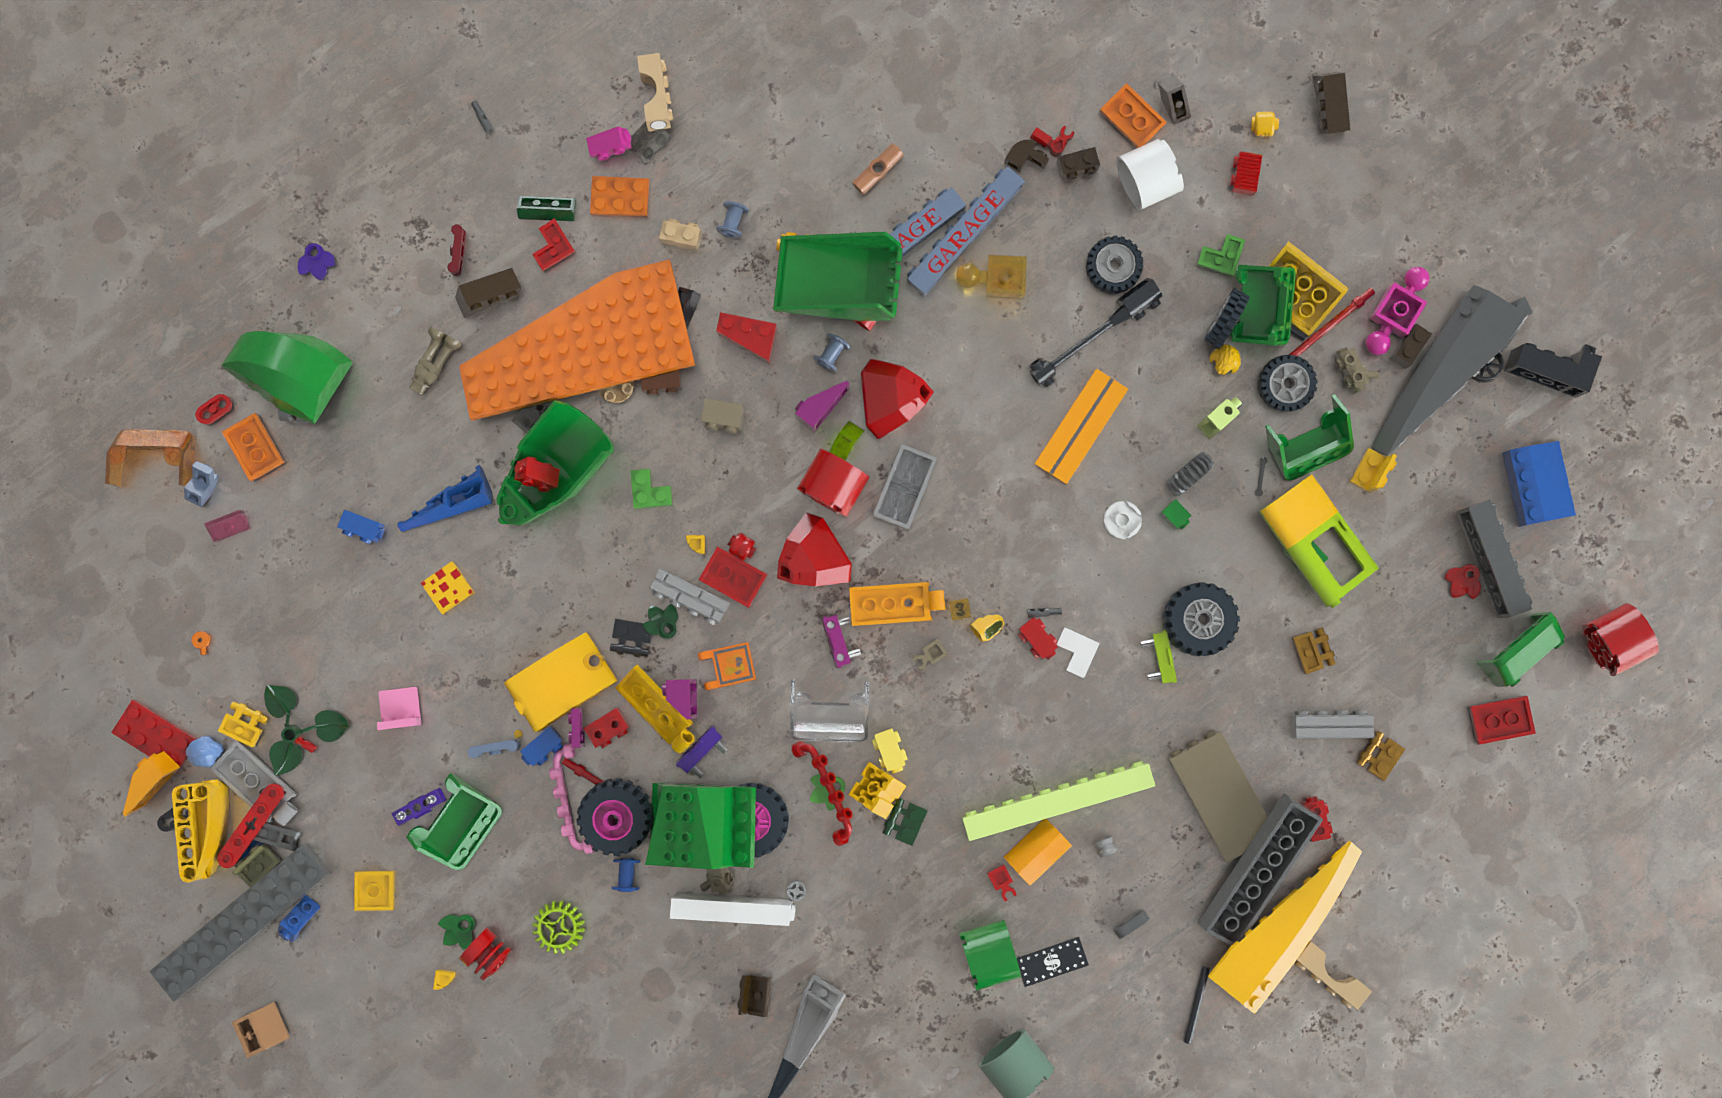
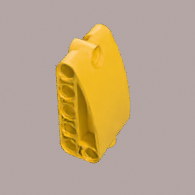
M585 632L505 681L504 685L514 699L513 702L518 712L526 718L534 732H539L571 712V709L579 707L618 680L606 663L604 656L599 652L588 633ZM595 655L600 660L597 666L591 664V658Z
M219 779L179 785L172 791L179 876L184 882L189 883L200 879H208L215 874L218 868L217 856L226 843L229 823V787ZM182 789L186 790L187 797L185 799L181 796ZM185 808L188 810V818L183 816ZM186 828L190 830L189 838L185 836ZM188 848L192 850L191 858L187 856Z

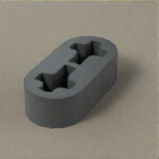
M1142 910L1117 926L1114 932L1121 939L1145 924L1150 918Z

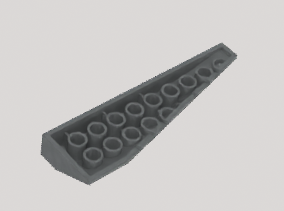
M1473 284L1411 377L1381 429L1372 449L1385 456L1395 452L1412 432H1416L1420 428V425L1427 418L1430 419L1440 406L1443 407L1465 387L1466 382L1471 377L1479 374V370L1485 364H1489L1494 360V356L1499 351L1502 352L1507 348L1527 319L1528 314L1491 291Z

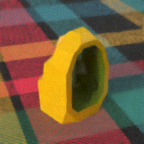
M997 614L987 615L983 618L979 617L970 625V628L981 642L988 641L1003 628L1004 619Z

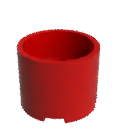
M819 449L796 489L802 494L808 495V497L836 514L841 513L843 517L847 518L870 477L838 456Z
M1625 603L1582 626V634L1587 636L1588 645L1586 647L1602 670L1606 668L1610 671L1611 676H1616L1655 656L1659 651L1657 638L1643 614L1629 603Z

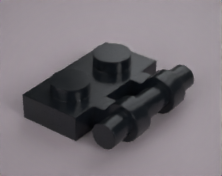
M615 619L612 638L619 639V643H611L610 651L617 652L620 655H623V653L632 654L638 658L640 656L648 657L649 649H643L642 645L643 643L651 644L652 635L646 632L643 627L644 623ZM626 640L636 641V646H625Z

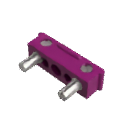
M837 615L831 617L824 616L821 620L835 668L839 669L843 665L851 663L850 658L861 655V652H859L860 649L847 651L840 626L851 623V620L842 622L851 619L850 617L838 620Z

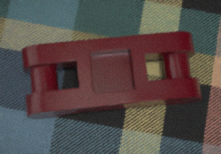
M455 224L451 228V232L454 235V243L450 246L452 262L448 264L447 269L453 276L459 277L463 272L466 231L459 224Z

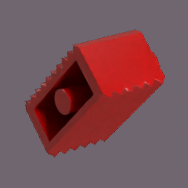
M1240 151L1237 156H1234L1232 168H1235L1234 175L1231 174L1229 186H1232V193L1255 195L1263 155Z

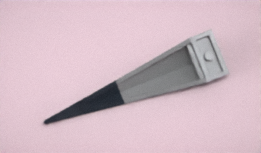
M812 975L803 992L794 1026L768 1098H780L838 1014L837 1011L846 997V994L817 975Z

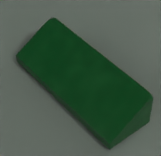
M519 196L517 215L519 219L553 220L555 218L556 221H574L576 198Z

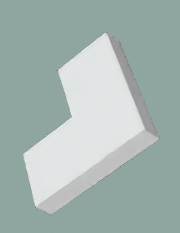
M1064 627L1056 645L1073 652L1066 671L1084 678L1100 643Z

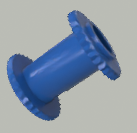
M635 858L614 859L613 862H619L618 886H612V889L619 892L638 891L639 887H633L634 864L641 861Z

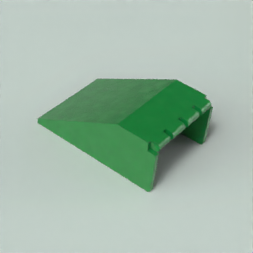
M887 232L781 236L773 310L776 312L856 321H890V318L896 317L897 302H892V300H898L899 284L894 282L900 281L901 265L895 263H901L903 249L901 248V243Z

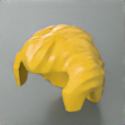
M1223 344L1220 349L1216 348L1213 350L1209 357L1211 363L1213 361L1216 362V372L1225 375L1230 370H1232L1230 373L1234 374L1241 364L1239 351L1234 346Z

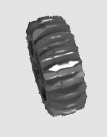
M1200 452L1167 481L1166 485L1172 493L1180 496L1210 471L1215 463L1205 452Z

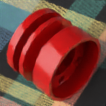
M488 927L459 957V960L467 967L475 962L478 964L474 971L475 974L482 968L485 970L480 976L482 981L493 975L503 965L512 950L507 947L501 953L499 949L504 945V942L502 941L494 946L492 943L496 939V935Z

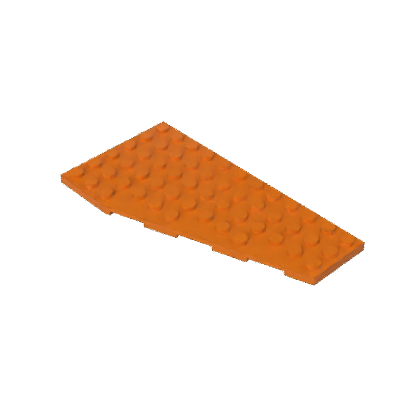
M670 259L610 275L461 364L459 368L470 420L473 421L695 366Z

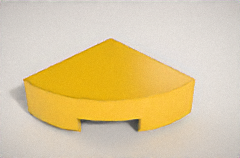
M686 535V541L690 548L699 554H705V535Z
M435 970L433 990H439L448 986L453 981L456 972Z

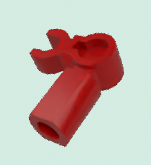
M1063 126L1059 136L1053 140L1052 136L1036 127L1030 139L1036 141L1044 148H1049L1050 154L1058 157L1063 153L1067 141L1073 138L1075 132L1072 131L1070 135H1065L1066 126Z

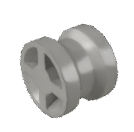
M1112 836L1094 842L1095 847L1099 850L1098 855L1100 858L1118 851L1116 846H1113Z
M795 880L788 885L787 895L791 900L800 901L805 897L806 886L802 881Z

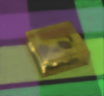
M968 598L949 601L952 621L971 617Z

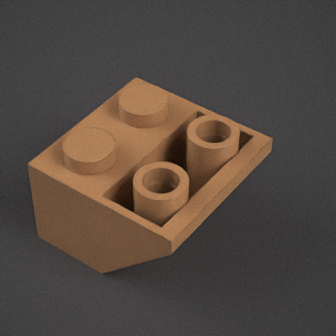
M275 1002L232 1022L247 1058L290 1038Z

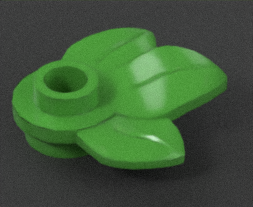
M820 774L814 775L810 780L816 788L811 794L810 801L825 803L829 811L835 809V806L828 800L829 793L826 787L820 783ZM836 777L835 783H838L840 786L838 790L844 792L845 782L843 779Z

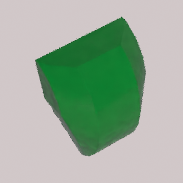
M252 331L246 332L239 337L221 366L235 378L247 384L250 389L262 395L265 400L273 403L280 411L315 424L350 369L352 361L329 343L314 336Z

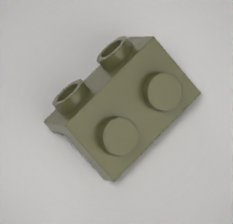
M267 844L256 845L249 852L251 855L246 860L244 858L235 865L236 869L232 872L234 875H239L249 887H252L281 862V859Z

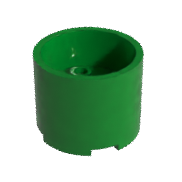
M1005 920L959 933L961 941H966L962 945L972 978H977V983H974L976 991L1021 978L1019 965Z

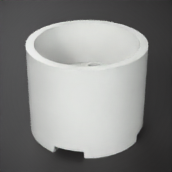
M1156 139L1116 159L1118 174L1125 192L1138 210H1142L1183 191L1182 174H1177L1176 158L1164 140Z

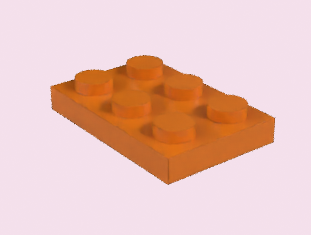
M1127 83L1099 111L1136 148L1147 144L1167 123Z
M592 176L591 215L648 217L649 178Z
M257 413L251 414L222 431L249 481L252 482L285 463Z

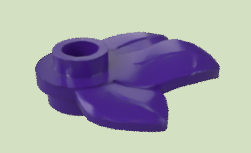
M311 243L305 248V255L298 260V272L300 275L311 272L316 279L321 281L327 274V267L335 265L334 256L330 252L324 251L319 244ZM314 250L318 251L316 256H312Z

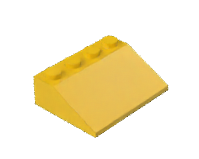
M1289 241L1269 264V266L1292 267L1295 269L1296 278L1291 322L1308 336L1314 332L1348 291V287Z

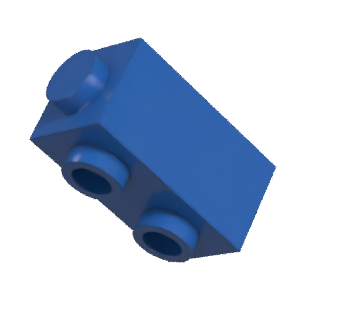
M347 510L343 511L337 528L343 529L342 534L353 537L354 534L361 536L359 540L368 544L371 541L378 542L379 539L381 540L385 529H383L384 524Z
M549 726L520 751L523 755L521 758L528 766L530 764L532 766L537 764L541 766L548 760L547 755L551 752L555 754L563 747L561 743L565 740L553 726Z

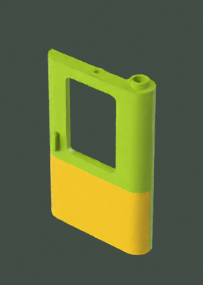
M1313 474L1259 511L1326 607L1334 608L1340 604V598L1379 569ZM1331 527L1336 530L1362 567V571L1344 586L1338 584L1311 545L1313 540Z

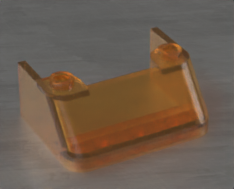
M124 429L117 434L107 451L105 484L121 487L122 464L127 459V449L165 450V461L169 465L179 466L178 485L185 487L193 478L192 465L194 464L195 437L192 433L185 430Z

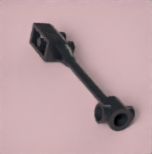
M1146 278L1117 299L1120 307L1110 316L1108 321L1052 362L1043 361L1042 358L1033 361L1029 365L1031 369L1029 373L1039 386H1050L1054 383L1053 377L1056 375V368L1112 326L1114 327L1133 318L1139 320L1146 315L1144 310L1149 306L1151 309L1161 304L1159 299L1163 295L1155 281L1151 278Z

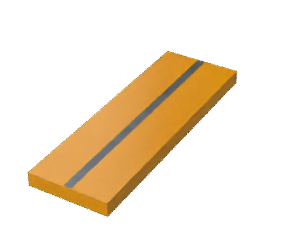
M1096 368L1036 460L1035 465L1067 485L1128 391V388Z

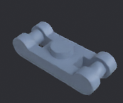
M508 740L473 746L468 749V756L477 758L484 752H489V755L501 754L502 749L513 752L520 749L521 743L518 740Z

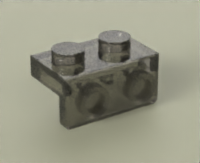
M645 121L631 136L632 148L629 150L638 156L644 164H647L671 137L665 129L648 132Z

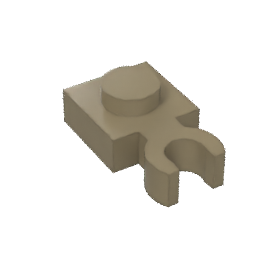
M936 639L922 649L924 655H917L912 660H922L923 664L918 667L921 670L928 661L933 665L946 657L948 653L940 641Z

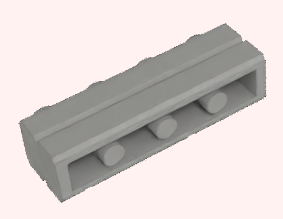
M662 569L658 570L650 587V590L654 591L652 595L663 599L665 596L671 599L670 604L678 608L683 605L688 608L686 612L695 616L699 613L705 616V621L713 625L715 622H721L730 604Z
M1297 711L1298 715H1292V737L1295 739L1374 738V716L1367 715V711H1355V715H1348V711H1336V715H1329V711H1317V715H1309V711Z

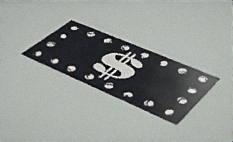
M1079 937L1017 958L1025 987L1089 966Z

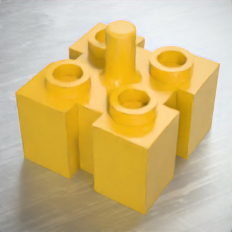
M868 762L861 773L863 779L860 783L856 781L848 795L862 803L872 812L886 819L894 807L891 803L896 798L899 799L906 785L883 769Z

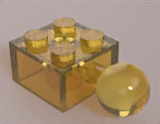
M988 255L987 271H981L970 263L963 264L956 272L957 282L965 288L974 287L978 282H986V297L1024 299L1026 293L1027 256ZM1004 274H1008V280H1004V278H1002Z

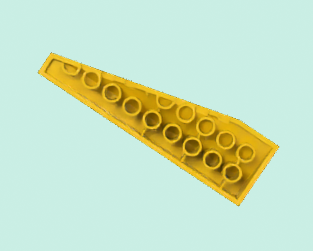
M1348 841L1331 856V861L1328 864H1322L1318 868V873L1312 878L1308 877L1303 881L1304 885L1300 889L1295 888L1272 909V914L1267 917L1264 916L1259 920L1260 924L1253 931L1249 929L1244 934V939L1240 942L1236 941L1231 945L1208 977L1255 1014L1303 952L1324 921L1347 882L1362 851L1352 842Z

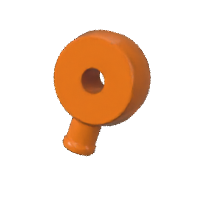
M198 631L192 636L191 641L194 647L200 649V655H206V647L209 646L211 639L206 632Z

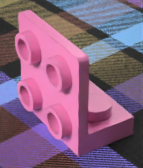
M417 687L379 691L382 722H377L378 730L422 725Z

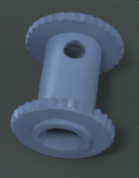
M725 201L723 206L728 210L723 226H717L716 230L727 237L740 238L742 234L737 230L742 214L749 212V209L743 204Z
M829 333L826 336L830 341L820 357L814 355L813 359L824 369L836 372L837 369L833 365L842 349L849 350L850 346L839 336Z

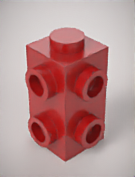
M526 457L517 462L514 480L522 482V485L536 487L541 492H549V490L558 486L560 469L553 467L552 464L539 462L534 457Z
M1033 617L1018 629L1020 632L1018 636L1024 644L1028 642L1032 647L1030 652L1036 659L1039 657L1041 660L1044 658L1049 660L1056 654L1054 650L1058 648L1056 645L1058 641L1051 633L1049 635L1044 630L1046 626L1040 618L1036 620Z
M1317 796L1305 798L1306 801L1300 803L1315 811L1323 819L1309 841L1315 842L1331 839L1330 833H1333L1331 823L1327 820L1326 814H1329L1327 803H1324L1322 799H1317Z

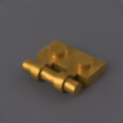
M1323 627L1316 629L1317 638L1313 637L1312 631L1292 638L1304 674L1323 669V660H1327L1328 666L1336 664L1334 651L1330 649L1328 634H1325ZM1318 643H1321L1324 652L1321 655L1316 645Z
M1377 731L1374 738L1369 739L1370 743L1365 751L1362 750L1357 764L1364 767L1368 761L1371 764L1367 771L1385 781L1406 749L1390 738H1387L1385 743H1382L1381 739L1384 734ZM1378 747L1380 750L1374 758L1371 754Z

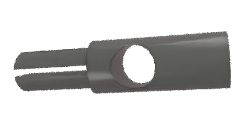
M477 101L471 102L486 133L491 132L493 128L484 111L481 110Z
M1062 608L1027 609L1028 618L1062 615Z

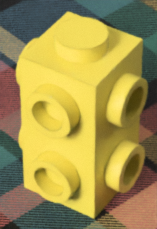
M891 728L874 734L875 739L872 742L875 750H880L882 755L879 758L882 769L886 768L887 772L892 771V774L902 771V766L906 765L904 761L908 759L904 749L900 750L898 742H901L898 731L893 732Z

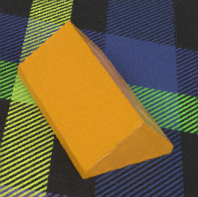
M1043 819L1003 858L1031 885L1072 845L1047 819Z

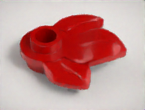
M1467 564L1462 568L1454 567L1445 574L1444 578L1452 582L1450 587L1451 597L1458 598L1467 593L1470 598L1475 599L1480 593L1481 584L1478 580L1480 571L1475 565ZM1473 571V576L1467 577V572Z

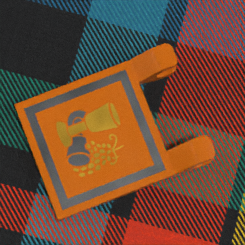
M748 642L698 653L699 660L712 658L717 678L716 681L705 683V690L756 680Z

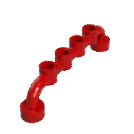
M803 741L794 743L791 750L795 757L801 758L807 755L808 752L810 753L812 766L818 770L821 776L820 783L826 787L829 793L828 800L836 808V817L839 822L843 823L844 829L837 830L832 835L834 843L837 846L847 844L852 833V825L849 819L852 818L853 813L850 808L844 809L841 803L844 800V793L841 790L836 791L833 783L836 782V776L832 772L827 773L825 766L828 764L827 757L823 754L819 755L815 747L807 743L805 744Z

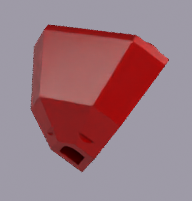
M869 359L861 371L865 422L867 428L877 439L882 438L908 422L926 405L934 393L923 378L901 365Z
M808 512L805 513L787 537L778 560L777 579L791 584L807 586L850 582L852 563L823 517Z

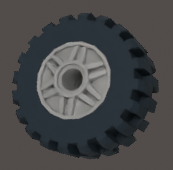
M1199 582L1180 588L1167 601L1165 605L1166 610L1163 612L1162 617L1164 618L1163 628L1166 629L1168 639L1173 642L1172 645L1175 648H1179L1185 654H1191V656L1214 655L1226 649L1227 645L1233 642L1235 639L1234 635L1239 630V627H1237L1238 622H1240V616L1237 615V610L1239 609L1233 603L1234 598L1228 595L1225 589L1219 588L1212 583ZM1199 615H1202L1204 618L1203 624L1198 620Z

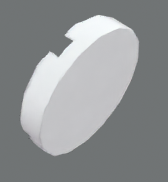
M1115 502L1104 513V527L1114 538H1131L1141 528L1142 516L1137 506L1131 502Z

